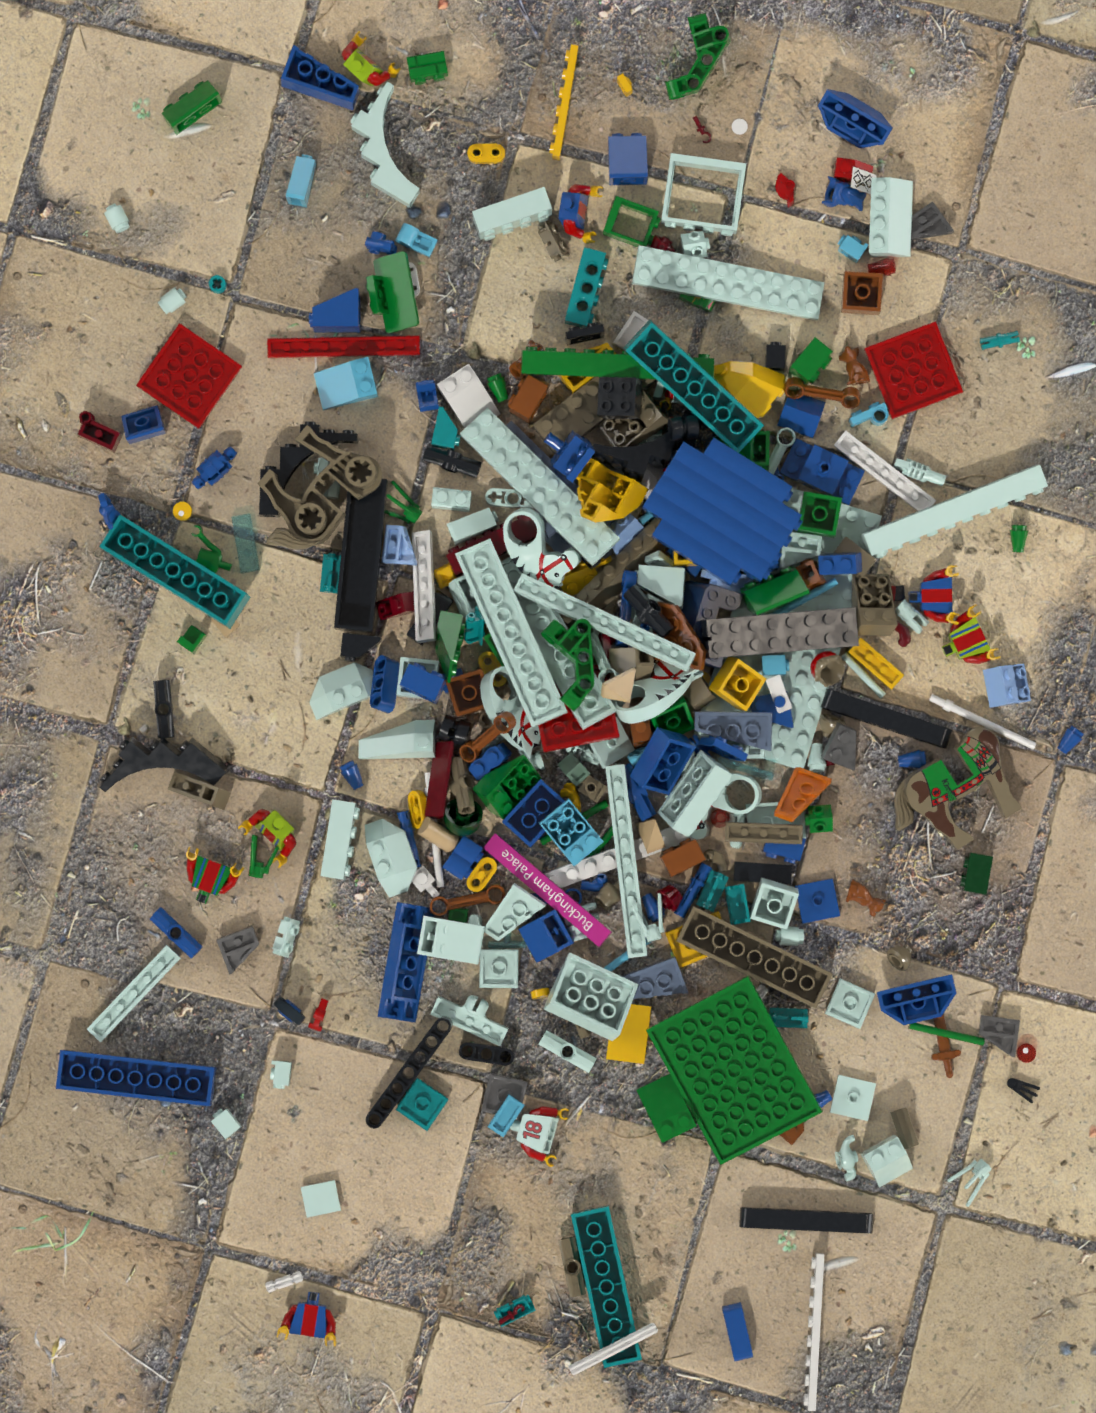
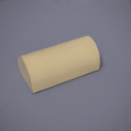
M425 817L417 833L445 852L453 851L459 842L457 835L429 817Z

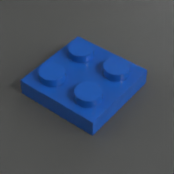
M713 736L708 738L701 737L698 743L702 747L730 761H746L748 756L747 753L743 752L742 747L735 744L731 746L726 743V739L720 736H716V738Z

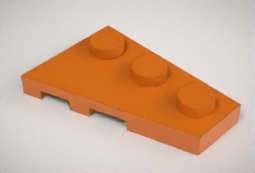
M796 767L777 805L774 816L793 822L832 783V779L804 768Z

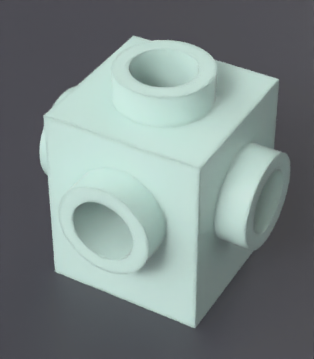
M703 231L680 234L683 254L700 258L707 257V249H710L709 239L705 238Z

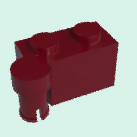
M81 412L79 419L82 425L77 435L84 440L115 453L122 438L121 433L95 422V416L91 412Z

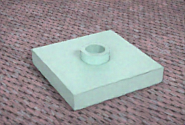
M617 716L616 722L619 738L590 743L602 768L613 764L635 750Z
M481 949L479 988H518L519 950Z
M839 978L824 1014L861 1029L875 993Z
M838 1075L830 1113L868 1121L876 1083Z

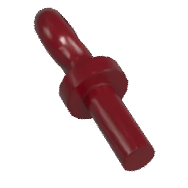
M696 115L693 117V120L698 127L697 132L700 131L701 135L707 134L709 140L703 141V143H709L711 141V134L704 130L706 128L705 125H701Z
M519 1304L515 1306L512 1312L509 1310L506 1316L498 1320L499 1324H503L510 1318L512 1320L515 1319L514 1316L519 1308H521L522 1312L524 1311V1305Z

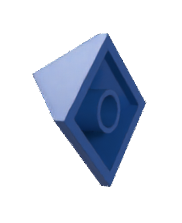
M806 395L798 399L787 397L777 426L787 427L796 433L813 438L826 402Z
M158 405L121 416L125 437L129 444L166 434Z

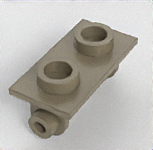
M544 222L545 225L538 227V234L543 243L551 242L546 247L551 259H554L556 262L562 259L561 256H569L568 246L564 240H561L559 228L555 223Z

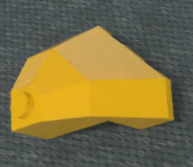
M729 361L714 365V379L757 418L763 417L772 407L770 404L777 396L780 398L785 392L786 376L756 363Z
M590 458L576 478L579 484L577 488L578 500L581 501L582 506L580 515L595 523L626 517L640 506L649 490L636 480L614 472Z

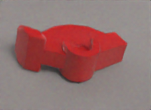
M780 173L775 184L776 193L783 200H787V207H791L794 204L795 183Z
M321 998L320 1004L313 1015L314 1023L310 1022L308 1028L318 1032L322 1031V1027L319 1024L320 1021L323 1022L329 1003L328 1000Z

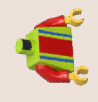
M358 31L342 51V57L345 60L343 65L360 81L370 86H379L389 80L390 77L396 78L401 69L394 68L396 63H391L388 70L383 71L358 48L366 40V36L364 39L358 36L360 33Z
M976 604L956 618L955 621L959 622L958 625L952 624L950 627V634L948 635L950 643L941 647L946 657L956 653L959 660L963 659L966 663L981 664L1001 658V656H994V651L999 649H990L976 619L981 614V611L978 613L973 612V608L977 606Z
M260 809L248 820H244L238 829L241 827L246 829L243 835H247L255 826L275 847H279L281 853L275 856L272 863L278 860V868L287 863V857L297 842L294 837V828L276 810L269 812L268 810Z

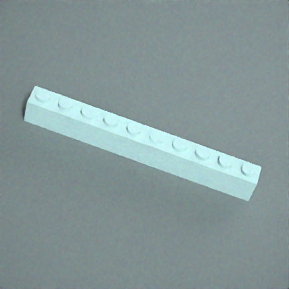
M1034 465L860 535L867 553L877 558L885 555V551L892 548V551L902 548V544L908 541L910 544L918 542L923 535L927 534V537L938 534V530L941 528H945V530L951 529L956 526V522L961 520L965 523L973 520L974 515L980 514V516L989 514L991 513L990 509L994 507L998 509L1004 508L1009 505V501L1015 500V502L1026 499L1025 495L1032 493L1036 495L1044 492L1043 488L1048 485L1041 466Z

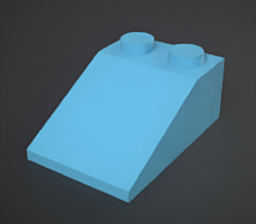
M368 357L349 361L314 373L322 410L378 397Z

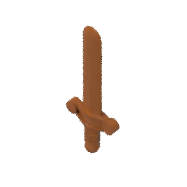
M944 1013L941 1017L933 1018L935 1027L947 1030ZM937 1036L940 1053L932 1054L931 1059L943 1061L946 1076L952 1078L951 1059L960 1056L961 1051H951L949 1038Z

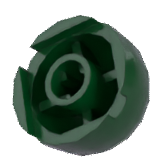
M456 798L451 800L447 804L444 813L446 827L457 836L473 834L478 830L482 822L483 811L481 806L474 801L475 811L471 814L463 815L458 812Z

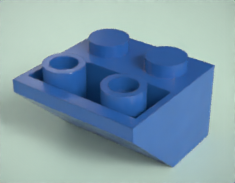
M555 909L518 929L536 963L573 944Z

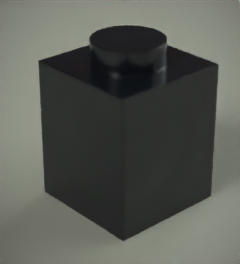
M770 342V345H766V368L774 371H784L786 345H782L781 342Z

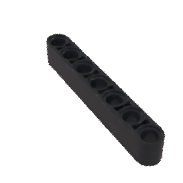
M826 689L821 708L823 707L825 710L947 749L952 730L830 689Z
M442 1016L435 1021L367 1114L366 1124L370 1128L376 1129L382 1125L451 1031L453 1023L449 1017ZM446 1021L449 1025L448 1029L445 1031L440 1030L438 1023ZM428 1037H435L437 1044L430 1046L427 1043ZM423 1052L426 1056L425 1061H418L416 1053ZM405 1068H412L414 1076L407 1077L404 1073ZM400 1083L403 1091L400 1093L395 1092L393 1084ZM382 1099H389L391 1107L384 1108L381 1104ZM372 1114L378 1115L380 1122L377 1124L372 1123L370 1116Z
M740 1207L739 1227L872 1234L873 1214Z

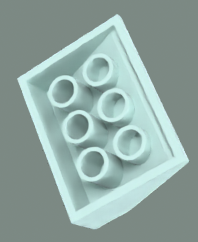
M569 952L549 993L544 1010L613 1041L621 1033L639 984Z

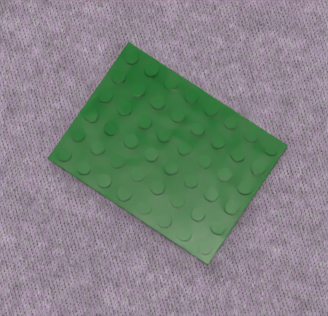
M749 976L736 981L646 1029L720 1165L823 1112Z

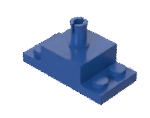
M573 430L564 442L551 432L543 441L557 451L550 460L552 467L564 474L566 479L572 483L595 453L590 440L580 436Z
M796 438L780 474L824 495L842 498L841 503L849 505L865 471L849 464V460L815 444L811 446Z

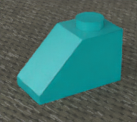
M439 406L431 444L434 447L454 451L455 446L459 447L461 435H458V429L444 408Z

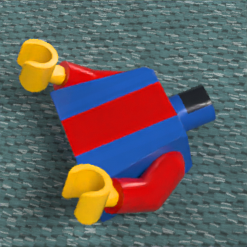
M574 184L568 189V192L562 193L559 220L567 234L579 239L582 238L585 244L594 243L595 241L591 239V236H596L597 234L594 231L584 233L588 195L590 194L591 197H602L603 195H598V189H603V187Z
M950 565L926 576L923 582L920 583V591H909V603H920V611H923L925 616L935 622H950L958 625L959 622L953 621V618L960 616V614L953 612L952 577L959 575V573L953 574L952 569L958 567L957 565Z
M308 1292L307 1302L299 1301L298 1305H293L284 1315L281 1327L277 1331V1338L280 1333H284L286 1335L284 1340H287L290 1333L324 1338L325 1346H327L329 1340H333L334 1346H336V1322L331 1311L326 1308V1305L318 1304L320 1293Z

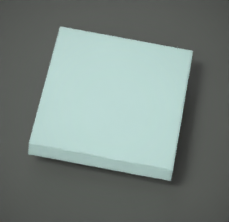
M335 1180L301 1187L307 1218L341 1211Z

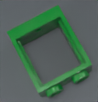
M616 196L605 224L603 235L635 247L639 245L651 246L654 235H652L653 229L658 228L661 220L658 217L659 211ZM621 207L652 217L643 242L612 231Z

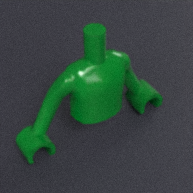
M194 525V527L199 528L200 532L199 534H191L194 537H199L210 549L201 548L196 562L214 573H217L219 568L230 571L232 564L222 561L221 550L203 535V528L200 525Z

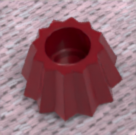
M658 235L654 236L650 248L670 252L676 251L671 245L673 242L666 236L662 238Z
M669 885L656 892L657 898L658 893H661L663 908H668L673 912L678 908L682 895L677 888Z

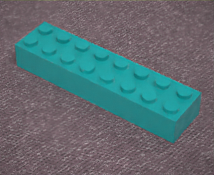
M650 319L623 347L630 356L736 452L739 453L764 426L755 415Z
M122 515L118 516L113 524V529L109 530L99 546L111 556L231 629L251 598L243 590Z
M609 1205L571 1213L600 1349L636 1331ZM639 1343L603 1360L604 1368L642 1360Z

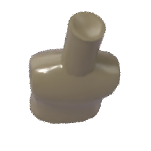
M619 880L614 885L609 882L605 883L594 897L595 901L606 911H609L614 904L621 900Z

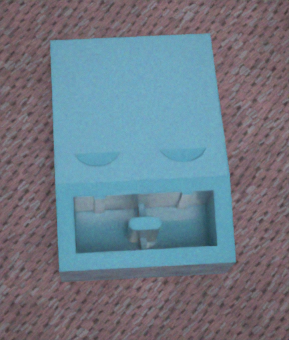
M569 798L539 822L573 866L577 865L604 842Z

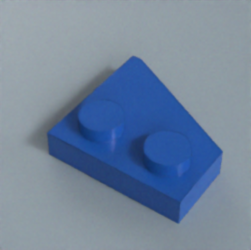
M771 694L755 697L750 705L751 712L772 713V723L794 728L791 709L782 713L777 712L776 707L781 708L785 705V699L782 696L776 697L774 702Z

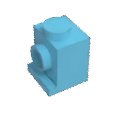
M843 235L838 242V245H840L838 251L857 264L869 244L865 243L863 246L861 244L862 241L857 237Z

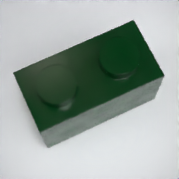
M968 853V856L964 857L963 867L966 870L965 875H961L959 885L962 887V891L987 895L993 861L992 856Z

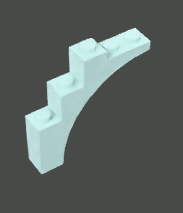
M387 82L385 86H380L375 102L371 101L367 108L368 114L360 110L359 114H354L350 123H352L353 131L369 140L363 143L360 151H362L361 157L378 167V170L375 168L370 175V179H372L371 185L411 208L420 193V189L407 180L397 169L385 144L384 117L388 102L395 90L394 85Z

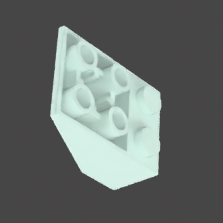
M423 916L417 954L479 964L485 926Z

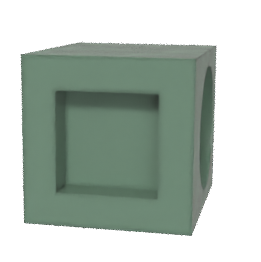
M572 752L557 764L575 786L579 785L591 774Z

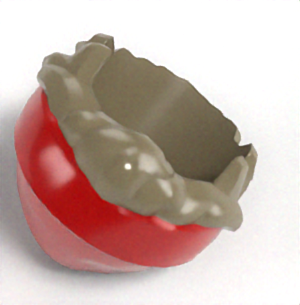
M832 651L821 652L812 660L810 666L811 674L815 681H819L824 687L832 686L842 679L846 662L842 661V657Z

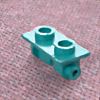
M323 554L320 592L337 593L341 555Z
M475 606V612H470L466 615L464 639L468 644L478 641L482 646L483 637L485 636V621L479 609Z
M711 870L696 905L714 913L729 877Z
M769 1007V1014L776 1027L807 1028L808 1009Z
M522 1295V1297L513 1300V1304L509 1305L507 1303L493 1311L496 1318L500 1320L508 1314L509 1310L512 1312L515 1306L519 1304L524 1305L525 1309L523 1312L519 1308L514 1316L515 1319L512 1320L510 1318L501 1324V1327L536 1311L529 1295Z

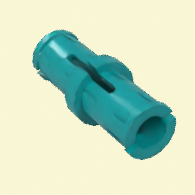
M1016 330L1014 332L996 333L995 336L980 338V344L988 342V344L981 345V349L984 350L997 346L1002 348L1003 345L1019 343V337L1011 338L1019 335Z

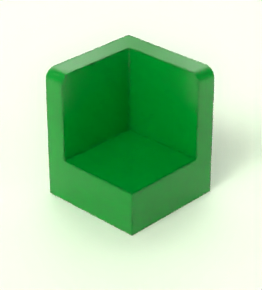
M191 625L183 637L180 636L177 643L195 654L207 635Z

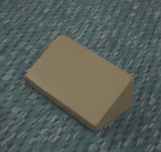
M845 537L834 553L861 552L862 572L858 574L864 577L875 564L876 559L848 537Z

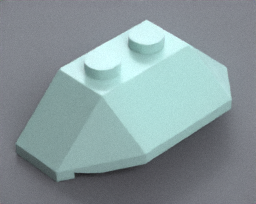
M354 662L320 676L309 702L316 720L369 699L374 670Z
M385 819L366 824V845L378 881L389 898L407 892L417 870V864L405 830Z

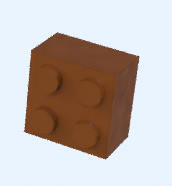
M845 271L843 274L841 313L879 315L881 312L883 274Z
M528 374L527 378L523 377L518 384L519 391L517 395L513 394L511 396L508 407L509 413L530 424L548 393V385Z
M482 669L453 677L450 683L445 680L457 718L485 710L480 690L481 680L484 676Z
M688 838L679 843L681 847L674 850L672 846L662 851L663 856L660 859L670 878L706 860L696 839L691 841Z

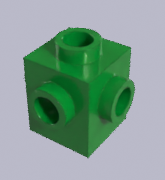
M831 804L808 806V814H804L805 826L809 825L810 833L833 832Z

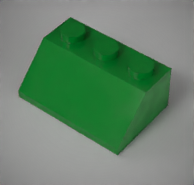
M208 80L206 82L201 81L195 85L192 92H186L181 95L178 102L167 105L161 114L177 136L223 102L218 91Z
M790 566L779 569L780 572L774 575L770 573L766 580L763 578L761 582L750 581L744 584L745 587L740 588L747 610L755 615L807 595L809 590L798 570L793 567L790 568Z

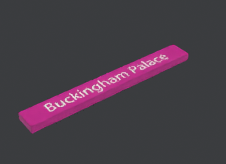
M497 833L483 847L598 947L612 933Z

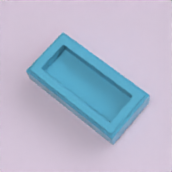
M509 1094L487 1127L504 1138L525 1104Z

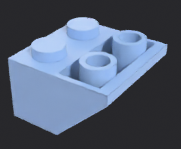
M631 514L622 519H616L608 525L620 538V541L612 547L614 554L618 555L644 529L640 522Z
M1024 663L983 670L990 708L1031 701Z

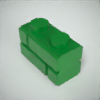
M444 51L406 57L411 83L415 82V85L425 84L426 80L434 79L435 82L442 81L448 76Z

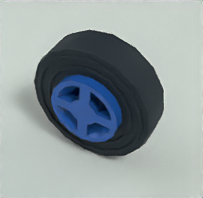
M278 997L274 1002V1006L278 1009L277 1011L291 1023L295 1022L297 1025H300L306 1018L301 1013L302 1010L290 1000Z

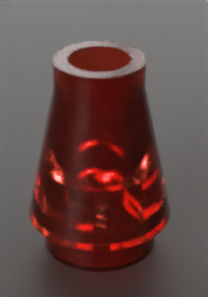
M888 257L868 264V273H881L883 276L896 274L894 258L889 259Z
M722 809L714 810L710 816L711 823L718 828L725 827L726 822H729L728 812ZM722 814L724 820L719 821L717 815Z

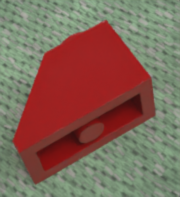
M837 157L833 178L851 183L853 167L872 173L873 166L858 160Z

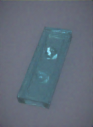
M251 514L232 516L241 574L259 571L260 566Z
M719 757L717 760L725 768L768 781H772L774 776L772 772Z

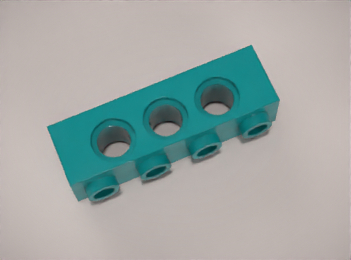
M584 247L565 317V324L587 328V325L593 322L594 314L591 313L592 307L597 306L599 295H596L597 288L602 287L604 277H601L602 270L607 269L609 259H606L605 252ZM594 266L598 271L596 274L591 275L587 272V268ZM588 284L592 286L593 290L590 293H585L582 287ZM585 303L588 308L585 311H580L577 305Z

